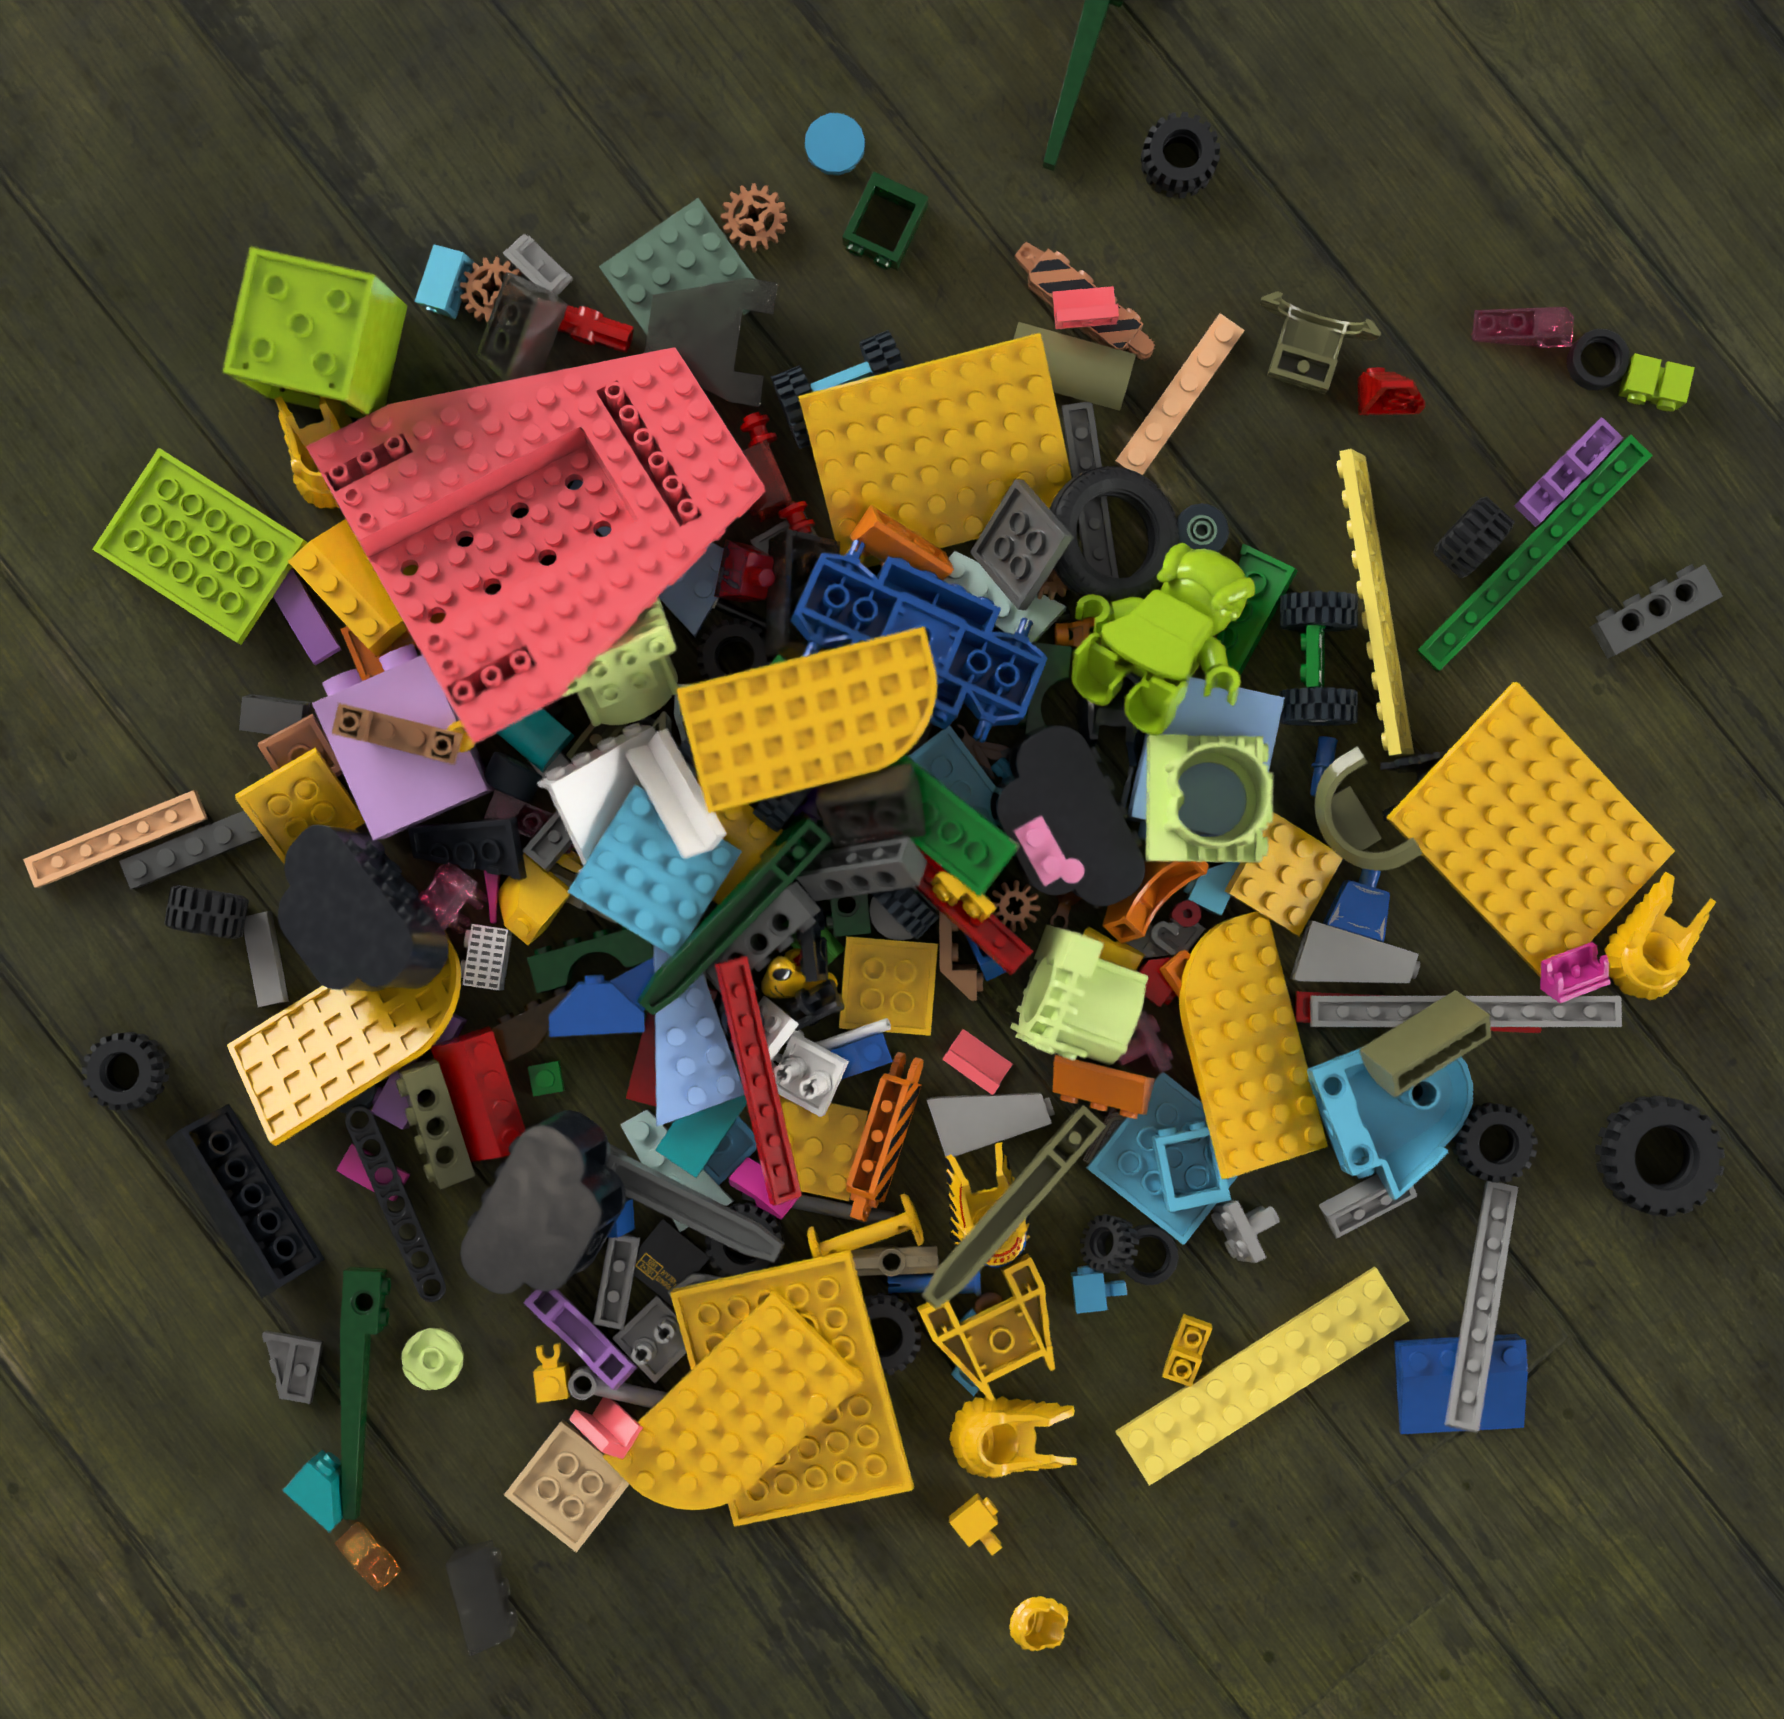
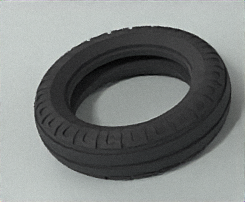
M1114 466L1093 468L1078 474L1068 481L1058 492L1050 506L1052 513L1073 535V539L1053 568L1060 580L1077 596L1082 598L1089 594L1104 597L1109 605L1112 601L1132 596L1145 599L1153 590H1159L1164 582L1158 581L1157 574L1162 570L1165 556L1170 548L1179 544V535L1177 533L1179 529L1175 512L1160 488L1138 472ZM1113 496L1126 501L1139 513L1145 524L1148 534L1147 555L1142 566L1131 577L1112 578L1099 573L1089 565L1079 549L1076 536L1078 517L1085 504L1094 497Z

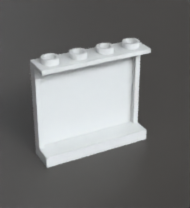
M639 723L628 725L622 730L623 734L616 738L610 737L600 741L597 744V749L590 753L583 752L574 756L571 759V764L564 768L560 766L548 771L545 774L546 778L537 783L539 787L548 789L583 866L633 786L637 785L645 790L627 759L626 753L630 749L647 745L656 734L653 726L640 725Z

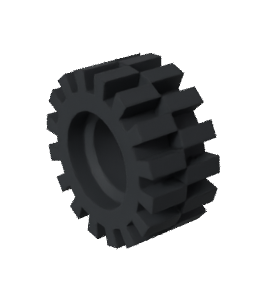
M1110 1215L1094 1217L1095 1221L1090 1220L1087 1223L1090 1229H1083L1082 1233L1086 1234V1238H1080V1244H1085V1248H1081L1080 1252L1083 1255H1087L1083 1258L1084 1262L1088 1263L1092 1269L1117 1274L1120 1271L1127 1270L1126 1264L1132 1265L1135 1261L1131 1256H1137L1138 1250H1134V1245H1139V1239L1133 1238L1137 1235L1136 1229H1131L1133 1225L1123 1218ZM1112 1233L1114 1245L1111 1252L1106 1255L1105 1242Z

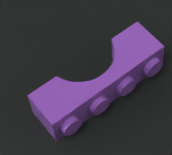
M453 1013L446 1029L433 1045L458 1037L467 1020ZM420 1057L416 1058L407 1065L416 1063ZM398 1071L388 1076L389 1079L384 1088L379 1087L372 1101V1104H374L372 1112L403 1130L410 1126L405 1114V1108H408L409 1105L406 1096L401 1098L395 1080L400 1078ZM418 1094L417 1101L423 1102V1099Z
M536 1289L523 1302L544 1324L559 1335L612 1390H617L638 1368L558 1289L552 1291Z

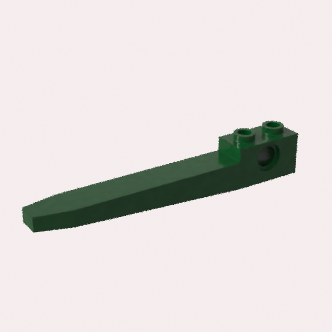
M1085 0L1042 168L1051 171L1055 169L1109 4L1121 8L1123 0Z
M802 811L760 855L761 860L697 927L674 955L670 956L654 973L638 999L639 1004L650 1014L654 1015L679 998L832 840L829 835Z
M349 1267L343 1271L340 1325L341 1480L343 1519L356 1520L360 1516L371 1334H379L389 1322V1308H385V1295L390 1294L391 1278L387 1277V1268ZM362 1293H367L373 1298L372 1308H366L361 1304L360 1297Z

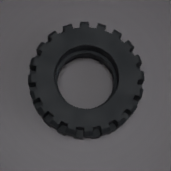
M1643 1096L1635 1098L1633 1103L1625 1102L1619 1106L1620 1112L1611 1113L1606 1119L1609 1122L1608 1127H1601L1598 1134L1603 1139L1601 1145H1596L1595 1154L1600 1155L1601 1161L1596 1162L1598 1172L1604 1174L1602 1182L1606 1188L1613 1191V1196L1617 1200L1626 1203L1628 1207L1647 1214L1669 1217L1675 1216L1676 1212L1685 1214L1693 1211L1692 1205L1697 1204L1701 1206L1708 1200L1705 1196L1707 1191L1714 1192L1719 1184L1715 1183L1714 1179L1716 1175L1722 1176L1724 1170L1723 1166H1719V1158H1725L1724 1148L1717 1145V1142L1721 1141L1722 1138L1718 1130L1711 1128L1713 1125L1712 1120L1707 1115L1700 1114L1699 1108L1674 1098ZM1661 1126L1670 1128L1677 1133L1683 1145L1684 1158L1679 1172L1670 1181L1661 1185H1655L1646 1182L1639 1175L1635 1165V1150L1639 1140L1647 1131Z

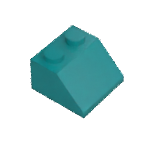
M321 1450L306 1463L283 1491L330 1532L343 1519L341 1461L333 1453H326Z

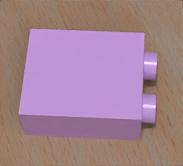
M413 644L398 648L381 656L379 660L384 672L362 681L357 669H353L324 681L322 684L328 696L312 703L373 840L388 838L408 829V827L422 823L495 791V788L485 781L484 771L486 768L476 745L470 751L458 752L456 764L454 765L397 749L331 734L339 703L447 730L450 724L460 721L423 655L418 656Z

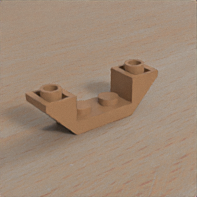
M342 703L338 704L331 734L397 749L454 765L456 764L463 734Z
M939 910L940 971L968 999L977 1001V992L983 991V973H977V964H952V962H958V943H952V931H958V927Z

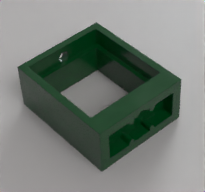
M873 171L842 236L843 246L846 247V251L857 257L865 255L873 259V263L882 269L889 270L891 267L898 271L928 208V196ZM874 194L913 212L894 252L855 235Z

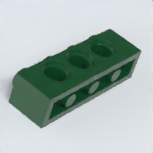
M832 811L823 812V819L817 820V824L831 839L838 834H843L850 841L848 847L863 845L862 839ZM832 840L825 846L826 850L835 849L832 845ZM868 894L851 896L854 898L856 905L849 911H844L838 906L839 898L830 899L832 911H826L827 929L834 930V937L871 933Z

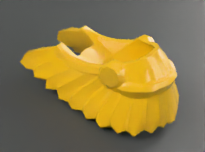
M282 396L275 398L279 408L278 417L285 433L284 439L291 457V470L294 472L293 481L300 495L303 496L308 504H314L315 507L320 509L325 507L331 509L339 508L306 446L352 423L348 414H345V406L341 404V401L320 396L319 407L324 420L319 423L306 425L304 428H299L293 413L289 411Z
M1665 872L1660 882L1653 884L1649 894H1644L1643 902L1635 905L1633 912L1627 916L1625 923L1617 926V933L1609 936L1610 943L1604 951L1609 960V977L1613 979L1614 984L1619 986L1624 994L1634 995L1637 998L1653 1000L1668 994L1687 972L1690 965L1688 961L1689 954L1700 938L1699 934L1709 919V912L1716 901L1710 898L1687 928L1679 925L1676 920L1664 915L1672 903L1675 878L1673 875Z
M1004 1396L991 1401L987 1397L984 1399L975 1397L973 1401L965 1402L962 1410H958L955 1413V1421L950 1432V1443L960 1467L966 1468V1471L972 1475L996 1478L1011 1474L1012 1472L1038 1471L1039 1469L1061 1468L1063 1465H1077V1458L1036 1454L1035 1447L1037 1440L1035 1427H1049L1056 1422L1074 1416V1405L1060 1406L1057 1402L1045 1403V1401L1035 1403L1031 1399L1024 1401L1020 1399L1009 1400Z

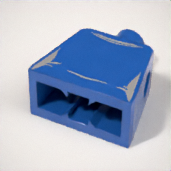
M1362 868L1359 882L1343 881L1323 924L1384 942L1390 892L1376 888L1381 871Z

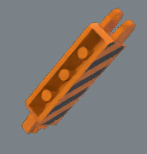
M898 1052L894 1056L889 1074L884 1073L880 1078L846 1184V1191L851 1193L850 1200L854 1201L850 1217L864 1222L868 1220L872 1208H877L879 1202H885L922 1086L918 1082L923 1069V1059L917 1057L913 1059L905 1080L901 1078L906 1063V1054Z

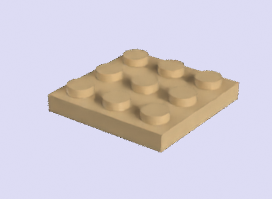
M562 1419L504 1496L577 1553L629 1486V1483L603 1458L605 1453H602L590 1440Z

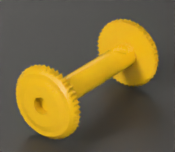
M901 1194V1200L905 1209L904 1213L820 1242L813 1226L809 1227L807 1237L813 1258L849 1250L853 1251L911 1229L917 1245H922L924 1242L923 1230L913 1202L908 1195Z

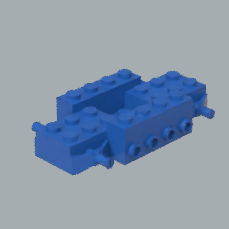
M853 540L851 548L846 555L821 553L790 620L808 641L803 657L809 656L811 652L812 655L817 654L821 648L845 647L924 627L929 638V647L937 677L936 699L929 723L946 730L957 717L964 702L979 720L973 739L977 741L980 737L978 742L984 743L992 726L1017 725L1024 718L1048 659L1041 650L1029 641L1028 634L1033 626L1031 620L1027 622V618H1021L1018 629L1014 634L992 632L1001 610L1000 607L994 605L993 601L986 597H976L966 592V589L962 586L948 584L938 579V576L934 573L920 571L910 566L906 560L898 557L892 558L888 556L876 577L860 563L861 560L859 558L865 548V544L861 542L855 552L859 540Z

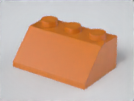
M872 505L869 506L850 534L852 541L859 540L856 551L860 543L863 542L865 548L861 554L869 557L870 554L880 560L879 564L883 566L888 556L892 558L898 557L906 560L910 566L920 571L934 573L942 581L954 570L946 552Z
M1055 1055L1053 1092L1061 1094L1060 1100L1078 1104L1079 1099L1090 1101V1108L1106 1112L1108 1106L1120 1109L1119 1115L1137 1119L1138 1114L1147 1115L1155 1082L1154 1078L1075 1059L1074 1061Z

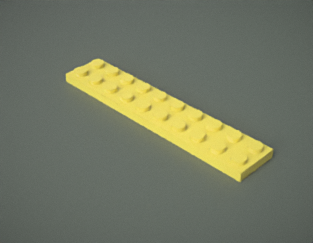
M1353 449L1339 451L1341 460L1337 461V470L1341 479L1344 478L1346 490L1342 491V500L1345 509L1349 508L1350 520L1347 521V531L1350 539H1354L1355 551H1352V561L1354 568L1359 569L1360 581H1357V592L1359 598L1364 599L1365 611L1362 612V623L1365 630H1369L1370 641L1367 642L1366 646L1368 657L1374 661L1375 672L1371 674L1374 689L1379 691L1380 702H1377L1376 708L1380 721L1383 720L1385 732L1381 734L1384 750L1389 752V756L1402 757L1414 755L1366 456Z
M1373 1267L1194 1380L1192 1387H1183L1116 1430V1433L1150 1486L1410 1320L1377 1268Z

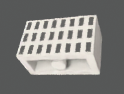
M472 924L471 930H466L464 948H468L466 960H462L460 964L461 978H463L462 985L504 990L512 932L509 929Z

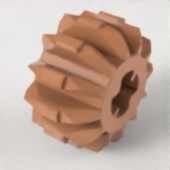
M1018 880L1013 882V891L1009 890L1006 882L1002 883L1001 887L1005 895L996 890L992 892V895L1000 900L999 903L992 901L995 907L999 908L998 912L992 914L996 917L1001 915L1003 917L1001 922L1004 925L1007 921H1010L1009 929L1012 932L1016 930L1017 921L1023 931L1027 930L1024 918L1026 917L1030 922L1035 923L1037 918L1029 914V911H1040L1041 908L1038 905H1030V901L1036 900L1039 897L1038 894L1035 893L1029 897L1025 895L1031 888L1029 884H1026L1021 892L1018 891ZM1010 898H1015V902L1018 899L1022 902L1023 906L1019 908L1020 914L1013 915V911L1008 913L1006 907L1010 905Z

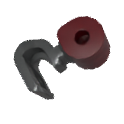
M1186 900L1176 904L1169 913L1170 923L1159 922L1150 928V942L1166 955H1174L1178 951L1162 941L1159 936L1165 932L1176 937L1179 934L1178 930L1180 928L1192 927L1199 922L1201 910L1193 901Z

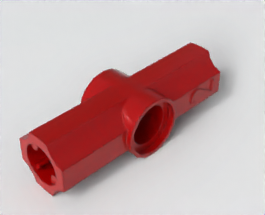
M547 298L540 313V325L569 334L571 338L584 344L595 345L596 343L619 352L627 353L633 340V326L606 318L602 313L588 307L579 306V308H575Z

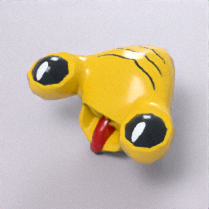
M794 948L787 951L784 957L778 956L768 964L767 972L761 982V990L767 997L777 999L795 997V993L802 988L809 990L826 980L806 982L800 968V961L803 958L802 949ZM828 972V979L835 981L837 988L838 982L836 977Z

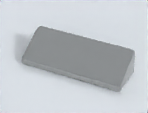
M266 911L246 916L244 936L258 1007L288 1002V993L273 914Z
M1376 1174L1324 1201L1319 1207L1337 1239L1417 1197L1414 1186H1412L1395 1200L1389 1197L1379 1176Z
M624 1234L619 1238L608 1239L594 1325L624 1330L640 1243L639 1237Z

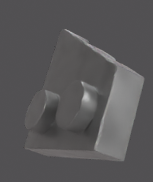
M264 1331L262 1338L267 1344L271 1358L269 1363L272 1373L276 1376V1388L279 1398L307 1404L312 1403L324 1341Z

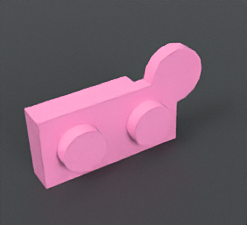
M1038 816L1013 831L1043 886L1052 883L1060 877L1067 883H1076L1082 879L1084 875L1083 864L1075 858L1065 859L1042 816Z

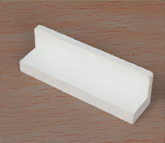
M668 729L657 731L647 745L628 750L626 757L682 857L688 858L713 850L725 837L726 832L715 812L708 814L702 789L681 752L678 750Z

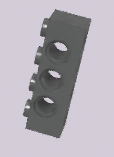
M1693 564L1676 572L1678 579L1669 584L1664 579L1649 587L1651 593L1641 598L1638 593L1623 601L1622 603L1625 608L1616 613L1611 608L1596 616L1598 622L1590 626V629L1607 659L1723 597L1706 565L1704 564L1695 569ZM1677 587L1682 588L1686 592L1685 602L1677 598ZM1650 602H1655L1659 606L1660 613L1658 616L1652 615L1649 611ZM1624 616L1632 620V631H1628L1623 627L1622 619Z
M906 837L820 851L796 878L814 901L919 886L927 861L912 840Z
M795 882L787 887L705 971L720 988L715 964L736 958V952H739L743 956H747L750 971L756 968L759 972L772 961L769 955L777 949L781 953L794 942L791 936L797 930H800L803 934L817 922L813 917L821 909L800 884ZM780 914L787 916L789 927L781 924L779 920ZM758 933L766 937L767 946L762 945L758 941Z

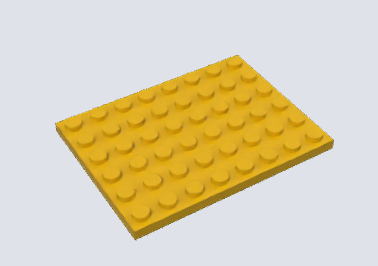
M1040 333L798 396L839 555L848 554L853 542L850 534L870 505L938 548H944L978 539L1015 479L1024 480L1049 509L1061 488L1072 479ZM861 554L859 558L861 560L860 563L866 568L879 565L880 561L871 554L869 557Z
M1513 682L1386 817L1407 840L1415 839L1423 853L1421 855L1540 978L1542 960L1590 943L1675 852L1531 695L1516 682Z
M851 1250L672 1289L670 1295L691 1370L776 1290L863 1378L862 1383L753 1486L742 1496L728 1503L734 1526L913 1490V1481Z

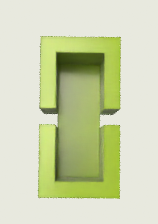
M1635 353L1630 357L1629 366L1622 377L1618 396L1626 397L1627 401L1633 404H1645L1646 401H1650L1651 404H1656V408L1659 410L1675 411V409H1679L1687 403L1695 367L1667 361L1665 368L1660 367L1661 359Z

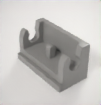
M526 234L520 236L503 252L504 257L507 261L511 262L513 268L519 269L522 276L546 299L554 300L573 280L572 276Z

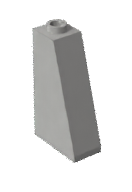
M1312 920L1306 924L1290 979L1294 981L1410 983L1411 978L1415 979L1419 972L1420 961H1417L1419 954Z
M1041 1093L927 1098L945 1156L951 1154L955 1157L1052 1124L1050 1116L1055 1115L1050 1098L1043 1099Z

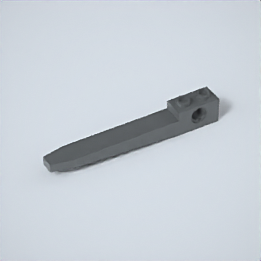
M609 1144L610 1156L607 1166L614 1170L621 1178L626 1196L743 1254L772 1262L777 1261L785 1243L760 1223L627 1156V1152Z

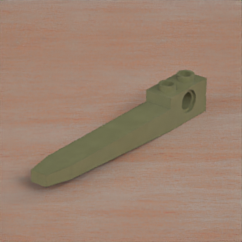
M1084 1105L1075 1110L1041 1148L1030 1164L937 1268L922 1297L933 1308L937 1309L964 1289L1104 1130L1106 1125Z

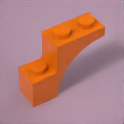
M1144 861L1145 875L1140 887L1129 897L1115 904L1108 905L1102 926L1121 944L1145 937L1152 919L1162 905L1181 887L1200 876L1206 875L1209 864L1207 862Z

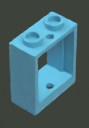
M1207 1121L1190 1123L1189 1129L1177 1131V1126L1159 1129V1135L1152 1136L1166 1210L1173 1212L1231 1200L1227 1179H1221ZM1208 1136L1218 1187L1174 1195L1164 1144Z

